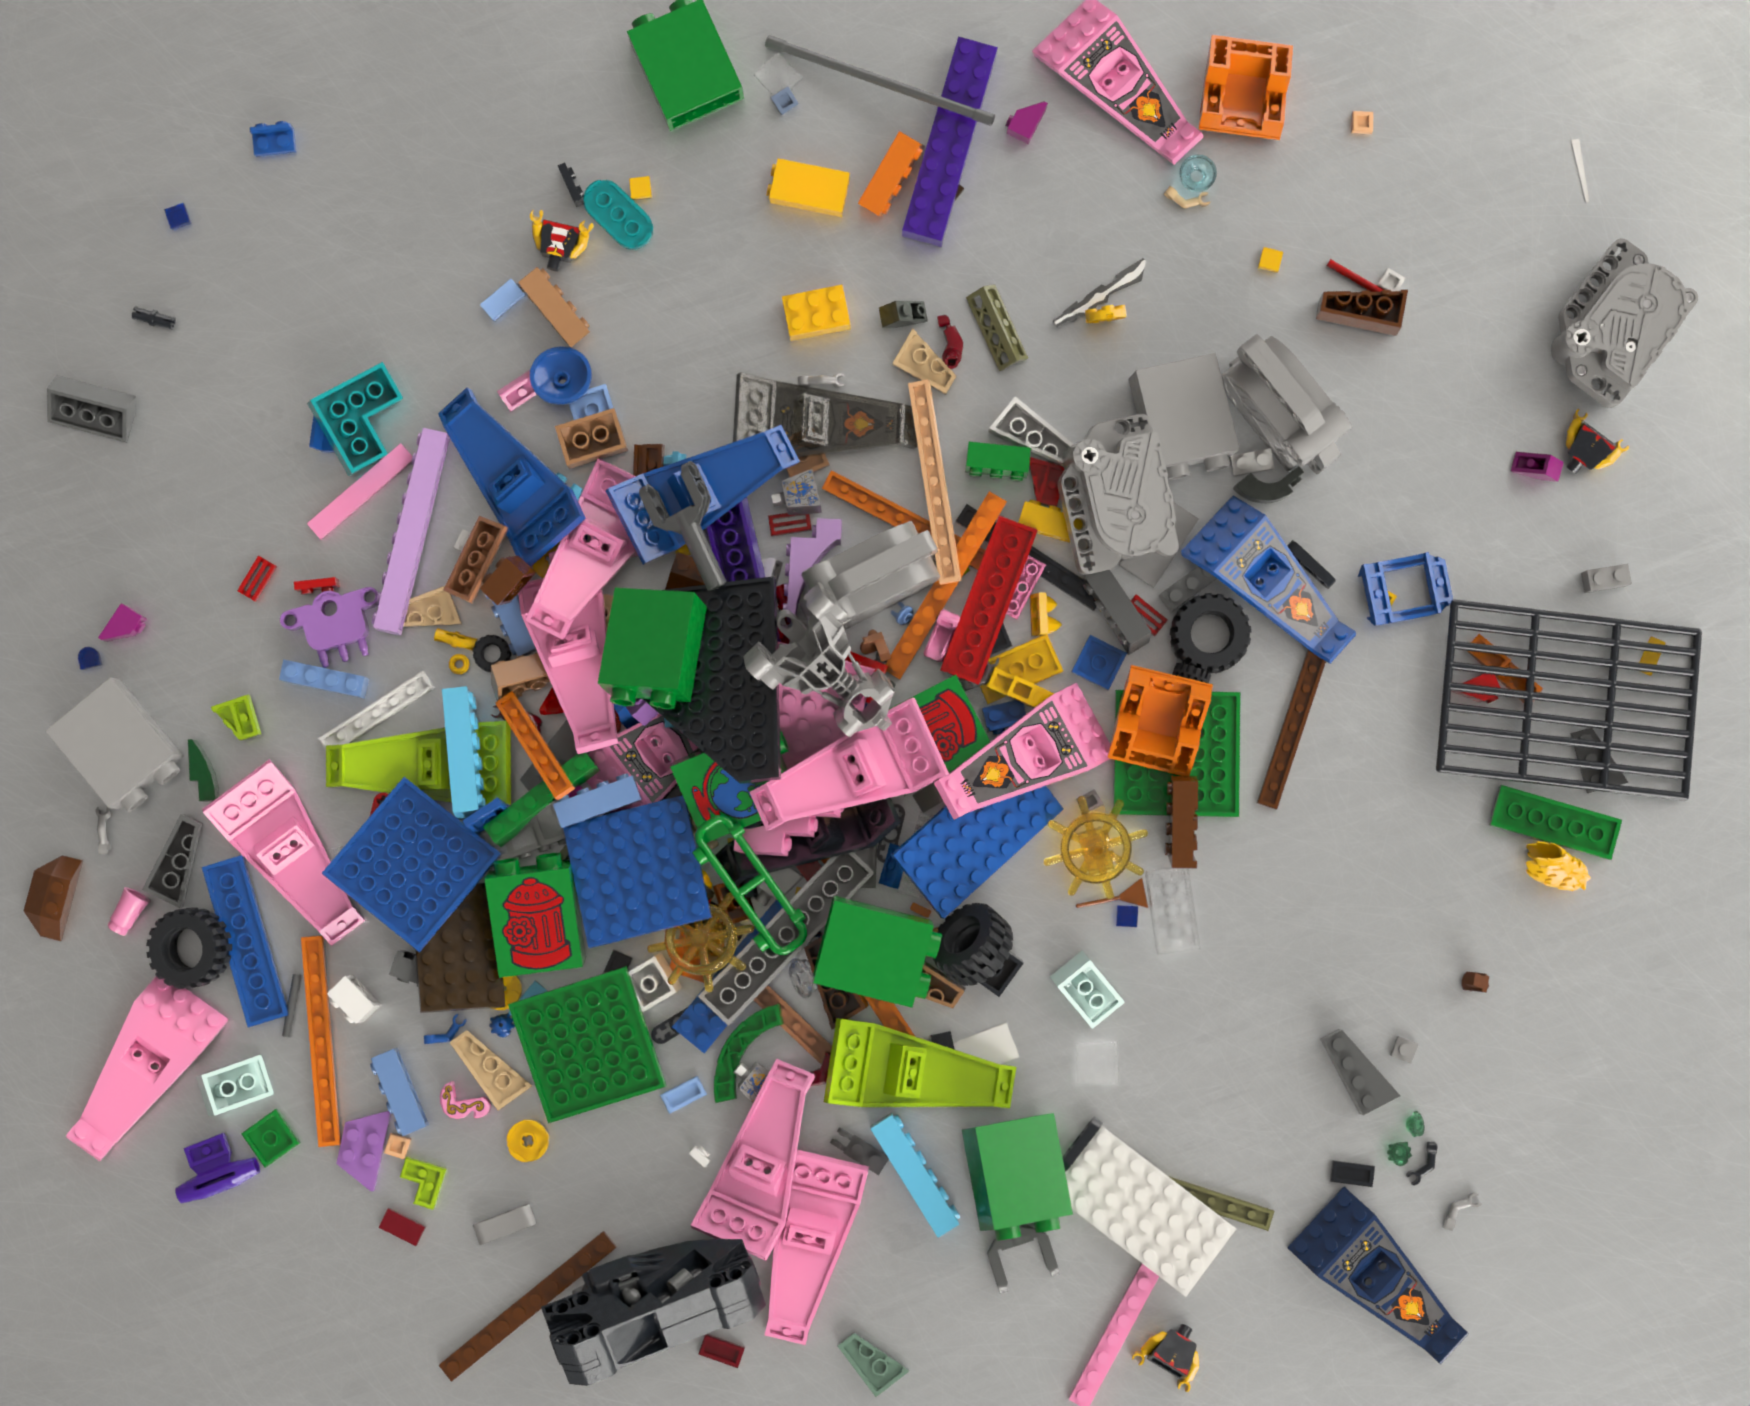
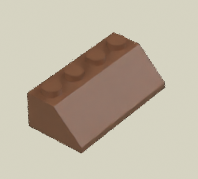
M479 516L443 590L473 604L480 590L479 588L483 584L482 580L487 575L505 539L508 527Z

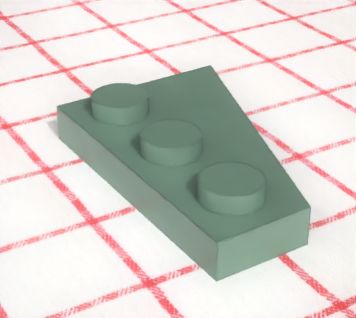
M855 1332L837 1345L875 1397L909 1372V1369Z

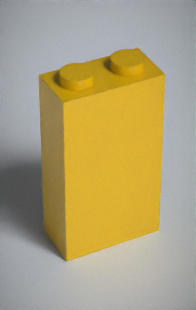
M777 158V163L773 164L771 169L773 182L768 184L766 196H769L770 203L842 217L850 181L849 172Z

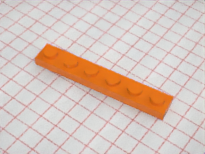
M511 691L495 702L554 798L560 800L574 790L573 784L516 694Z

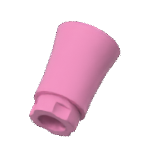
M124 887L121 898L110 917L111 920L107 925L108 928L125 936L144 908L150 903L149 898L134 889Z

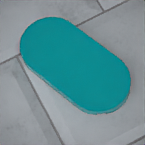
M597 180L586 188L583 199L586 212L620 246L634 250L644 247L650 241L653 235V224L649 215L616 183L610 180Z

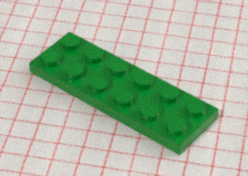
M1500 785L1489 825L1612 860L1622 820Z

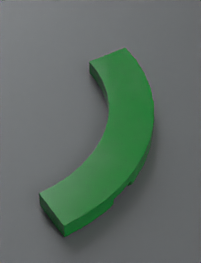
M780 1004L766 1007L749 1016L735 1028L726 1040L719 1054L714 1076L715 1103L737 1099L736 1074L733 1072L740 1063L747 1048L757 1037L771 1028L784 1024Z

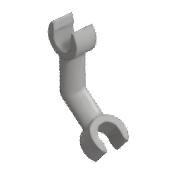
M838 373L834 376H799L798 385L806 387L824 383L832 384L834 387L839 388L845 384L838 383L837 378L845 375Z
M97 807L95 812L98 816L99 854H108L107 850H110V843L107 841L106 821L110 818L111 811L107 807L106 812L101 814L99 807Z
M1472 1193L1468 1198L1452 1203L1443 1228L1453 1231L1458 1210L1470 1206H1481L1482 1203H1472V1198L1479 1194Z

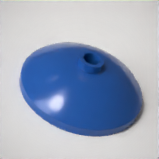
M554 347L542 352L534 360L530 369V382L534 392L542 400L552 404H568L578 400L586 393L592 380V371L587 358L581 352L570 347ZM560 380L566 381L563 384L559 383Z

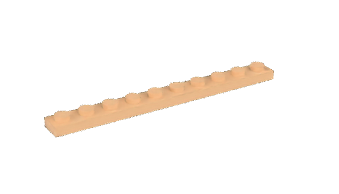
M926 379L908 383L931 533L938 548L935 558L937 571L941 576L939 583L943 585L961 581L931 385L930 381Z

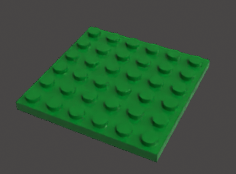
M1115 690V721L1123 690ZM1212 692L1210 705L1201 729L1199 748L1190 776H1196L1198 780V810H1195L1197 816L1239 817L1241 692ZM1114 760L1113 815L1169 816L1166 815V803H1170V795H1167V782H1171V776L1181 775Z
M627 966L508 1004L548 1124L667 1086Z

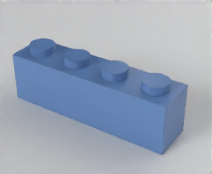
M518 594L507 604L498 606L493 602L494 606L491 609L495 617H500L503 623L500 625V628L505 637L509 636L511 643L508 645L512 654L527 656L537 651L521 616Z
M283 660L279 680L363 699H365L369 678L289 660Z
M628 773L616 777L617 781L609 784L608 781L596 784V789L589 791L588 788L577 791V796L569 798V795H565L560 800H557V803H554L553 806L561 828L641 801L642 798L634 776H629Z
M398 1048L371 1058L372 1063H370L373 1074L379 1077L380 1082L378 1086L381 1093L385 1094L388 1099L386 1106L390 1114L393 1113L396 1121L394 1125L397 1132L405 1136L428 1126L429 1122Z

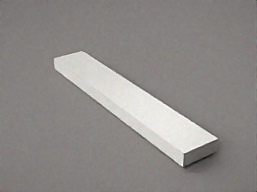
M421 671L318 739L325 750L326 745L352 743L435 689L426 673Z

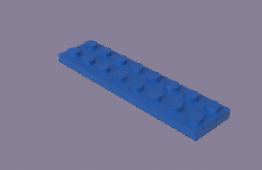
M240 855L202 867L214 912L219 916L218 921H223L227 926L225 931L230 932L231 938L228 939L229 944H232V950L228 954L231 955L229 964L247 1027L288 1016L287 1004L244 856Z
M775 900L760 918L764 926L783 908L778 900ZM755 926L726 960L727 966L759 933ZM719 969L698 996L724 969ZM697 996L672 1028L705 1054L727 1027V1024Z

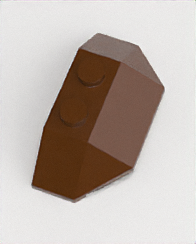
M62 855L34 870L23 911L41 937L62 941L83 860Z

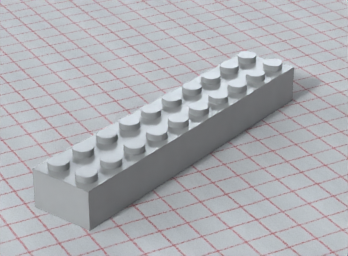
M854 852L831 857L789 901L794 910L799 908L806 917L803 920L807 928L805 942L787 955H778L770 948L762 952L752 939L698 997L729 1026L826 925L833 895L851 899L875 872ZM783 908L765 926L775 942L781 947L788 945L799 936V930Z

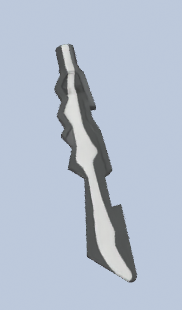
M1143 258L1115 275L1117 279L1107 286L1101 284L1087 294L1081 302L1078 303L1076 301L1061 316L1053 320L1054 325L1059 327L1067 321H1075L1079 316H1085V310L1096 309L1098 304L1107 303L1109 294L1142 281L1146 260Z

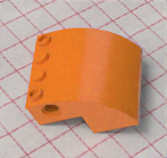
M1212 35L1204 76L1198 129L1280 140L1285 120L1286 93L1291 78L1293 45Z
M1131 665L1114 725L1108 758L1176 775L1190 776L1199 748L1201 729L1210 705L1213 684Z

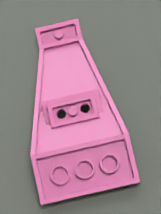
M544 578L528 582L518 593L521 616L572 729L577 753L581 754L618 744L614 703L610 702V695L598 684L607 633L602 589L573 619L565 639H560L525 621Z

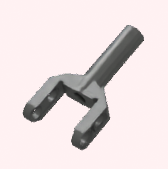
M689 461L681 466V476L695 505H691L669 516L658 491L651 485L647 484L640 488L639 494L654 526L666 531H674L683 536L707 590L712 591L725 585L727 581L701 528V521L708 511L711 495L695 463Z
M1023 1224L1020 1225L1021 1237L996 1241L995 1238L987 1255L1000 1294L1008 1292V1282L998 1250L1001 1249L1003 1251L1034 1241L1036 1237L1046 1268L1050 1271L1051 1276L1060 1275L1049 1236L1046 1233H1036L1034 1227Z

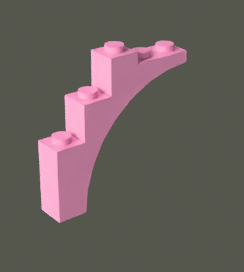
M844 808L790 820L767 831L764 826L744 829L745 833L742 836L756 855L788 856V851L792 847L790 836L814 837V833L818 829L816 816L840 818ZM735 840L734 851L745 854Z

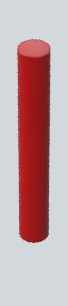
M1332 259L1326 265L1365 289L1370 290V292H1381L1384 290Z

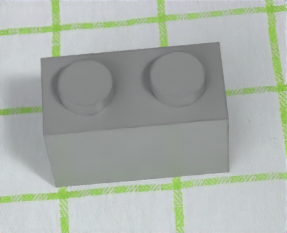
M1628 564L1591 569L1581 573L1584 593L1621 588L1632 584Z

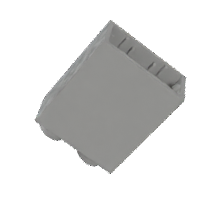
M1216 353L1139 369L1130 376L1128 380L1137 414L1147 415L1150 418L1153 431L1159 434L1162 447L1161 452L1168 473V481L1189 476L1191 474L1189 466L1204 463L1206 472L1230 466L1228 457L1236 453L1240 448Z
M112 677L107 679L45 731L108 808L121 809L124 807L127 812L133 811L148 798L143 790L156 780L160 785H163L174 778L180 771V768L175 763L184 757L122 680Z

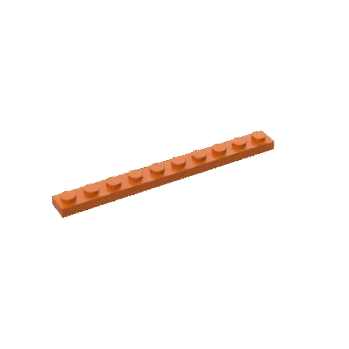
M832 470L830 471L822 490L893 527L912 521L918 534L928 530L932 536L930 521ZM954 534L955 543L957 545L961 537ZM980 547L969 566L978 570L986 550Z
M990 491L956 545L961 578L1007 501ZM938 580L932 585L890 655L891 659L887 660L885 665L888 666L886 672L901 680L959 581L941 585Z
M322 935L301 937L318 1147L341 1145L329 998L327 995L324 939Z

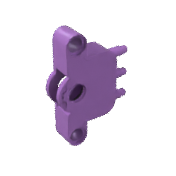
M365 587L345 593L343 596L333 591H324L314 599L312 606L308 604L283 612L280 616V623L290 631L304 629L307 642L310 647L317 650L323 668L329 666L327 651L338 648L342 661L347 662L349 658L346 646L357 642L362 656H367L369 653L365 638L369 633V625L364 610L379 605L377 604L379 591L372 587ZM374 592L375 600L368 603L366 596L368 593ZM330 602H335L337 605L336 613L332 616H327L325 613L326 605ZM290 616H295L296 621L294 625L288 626L287 619Z

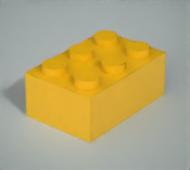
M842 284L782 296L790 341L851 329Z

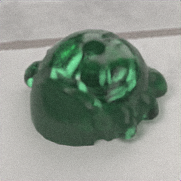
M1418 1111L1413 1112L1406 1120V1129L1413 1137L1422 1136L1425 1130L1423 1117Z
M1396 1142L1388 1145V1160L1393 1161L1398 1166L1407 1164L1408 1159L1412 1157L1410 1153L1411 1147H1408V1142Z

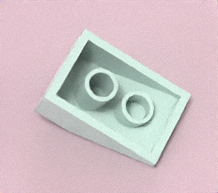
M1083 951L1079 952L1050 976L1056 986L1092 1029L1124 1003L1123 999Z
M261 1055L196 1076L208 1116H215L274 1095Z

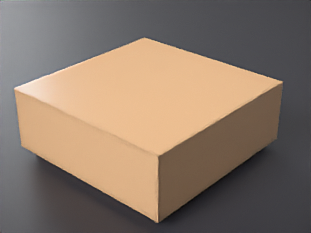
M1353 111L1351 133L1372 134L1373 112Z
M391 1132L384 1153L405 1159L411 1138Z

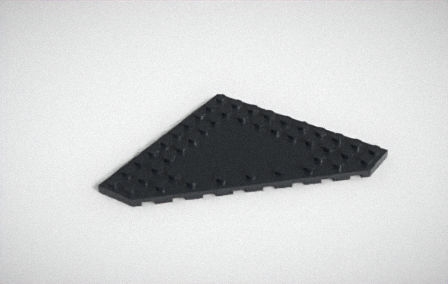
M775 577L731 581L712 591H708L705 585L666 589V591L695 592L707 606L691 702L676 701L674 709H661L650 705V699L643 700L738 783L780 780L779 684L774 689H771L761 679L757 680L746 669L743 658L757 642L763 644L771 654L778 649Z

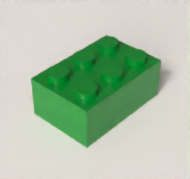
M969 441L965 473H969V476L981 477L982 474L990 475L992 479H1002V476L1010 477L1012 481H1023V478L1027 479L1029 472L1031 448Z

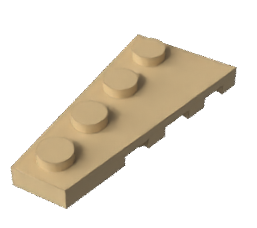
M466 1030L449 1042L498 1111L532 1087L529 1082L489 1050L469 1031Z

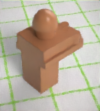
M874 629L869 630L868 636L862 638L864 642L860 645L861 652L867 655L877 651L881 662L891 659L882 632L877 633Z

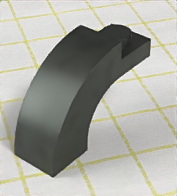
M1298 466L1282 480L1275 483L1262 482L1250 473L1237 483L1233 489L1243 498L1255 503L1267 504L1278 502L1292 494L1293 490L1289 485L1294 487L1302 480L1300 476L1304 471Z

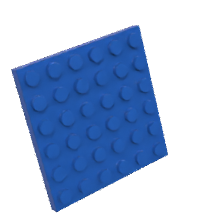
M403 777L325 868L322 875L420 952L493 866L494 862L498 860L501 853L475 832L467 828L465 824L407 778Z
M683 795L587 819L563 828L589 948L712 918L701 865L692 854L697 847L688 806Z

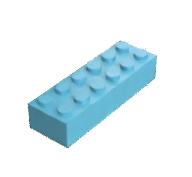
M467 686L442 689L452 810L458 820L466 819L486 805L485 798L481 794V790H484V781L479 774V770H482V760L477 753V750L480 749V739L477 737V733H475V729H479L478 718L473 709H477L476 697H474L473 692L469 691Z
M891 1112L872 1124L870 1129L939 1238L959 1225L958 1219L960 1214L954 1204L951 1206L948 1204L949 1196L943 1186L940 1188L937 1186L938 1178L931 1168L927 1170L925 1167L926 1159L920 1150L916 1152L913 1146L916 1144L910 1133L905 1134L902 1130L904 1124L898 1114L894 1116Z

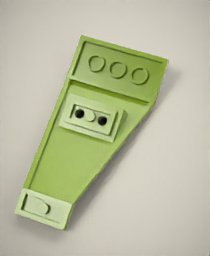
M507 721L478 722L479 729H475V733H477V737L480 739V749L477 750V753L482 760V770H479V774L484 781V790H481V794L485 798L486 805L497 797L510 805L511 728ZM445 727L342 745H326V787H351L391 793L403 777H405L433 800L452 803Z
M836 1018L823 1102L856 1107L1010 1108L1016 1066L997 1064L875 1023Z

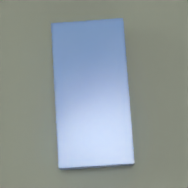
M510 279L482 302L480 306L495 321L523 298L525 294Z
M696 1076L660 1096L670 1114L707 1095L699 1077Z

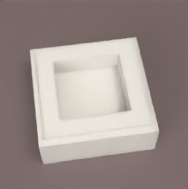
M1387 268L1377 286L1384 290L1398 291L1406 278Z

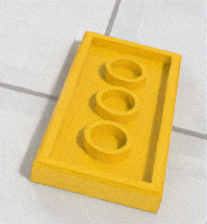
M1047 634L996 655L988 661L989 664H995L997 658H999V665L995 668L1033 684L1063 672V668ZM989 682L979 686L987 705L1007 697L987 688Z

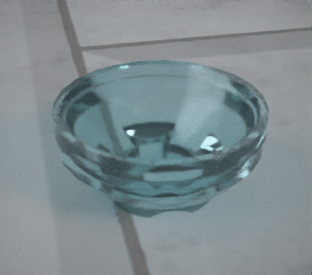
M1196 154L1189 156L1183 161L1179 176L1181 183L1186 189L1192 192H1203L1214 184L1217 177V169L1210 158ZM1199 171L1202 173L1203 179L1195 182L1191 179V173Z

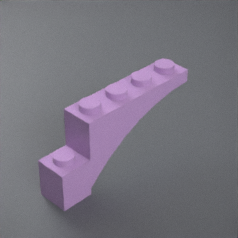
M817 518V525L812 527V537L815 538L791 537V544H787L786 556H790V564L785 565V576H789V583L784 584V596H788L787 604L783 603V610H789L795 616L797 615L800 596L806 584L801 576L802 572L819 563L835 546L841 545L842 519ZM787 617V623H790L792 619Z

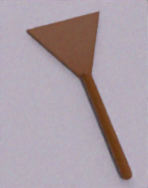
M1139 879L1119 896L1076 904V907L1081 908L1121 900L1148 908L1143 879Z

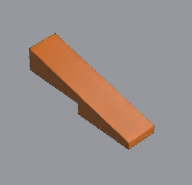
M1478 634L1471 642L1493 645L1481 634ZM1467 651L1481 665L1519 669L1506 655ZM1495 675L1506 688L1525 691L1526 678ZM1534 682V692L1542 693L1543 688Z

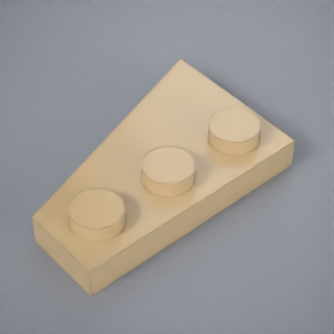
M912 328L892 365L920 381L928 379L931 387L946 395L956 375Z
M445 586L411 598L403 626L459 625L462 622L451 594L444 591Z

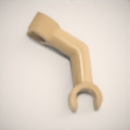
M1171 186L1164 193L1168 199L1175 201L1182 208L1197 205L1206 207L1210 204V201L1205 203L1201 200V197L1206 196L1208 192H1202L1198 197L1187 200L1180 196Z

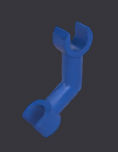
M459 1013L453 1017V1024L446 1034L425 1035L424 1044L450 1042L459 1028L466 1024L467 1019L462 1024H458L456 1018Z

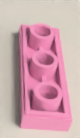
M1028 555L1007 610V615L1018 619L1046 564ZM1021 583L1026 585L1027 588L1025 591L1019 590V585Z

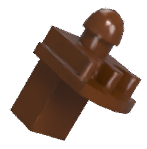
M1466 972L1462 978V988L1469 992L1487 993L1490 976H1487L1485 973Z

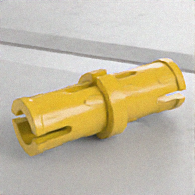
M440 628L436 629L434 641L449 644L453 648L460 647L473 651L475 643L478 642L477 638L461 635L457 631L455 633L445 631Z

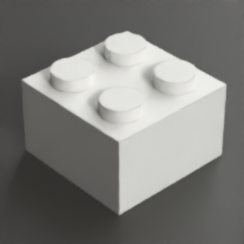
M661 952L629 971L642 1013L683 988Z
M354 975L344 976L327 993L330 997V1003L336 1008L340 1007L345 1012L343 1016L350 1023L355 1022V1024L365 1022L382 1005Z

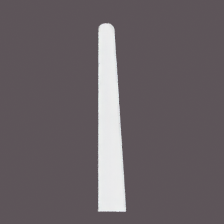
M1579 138L1573 139L1571 142L1585 201L1589 202Z

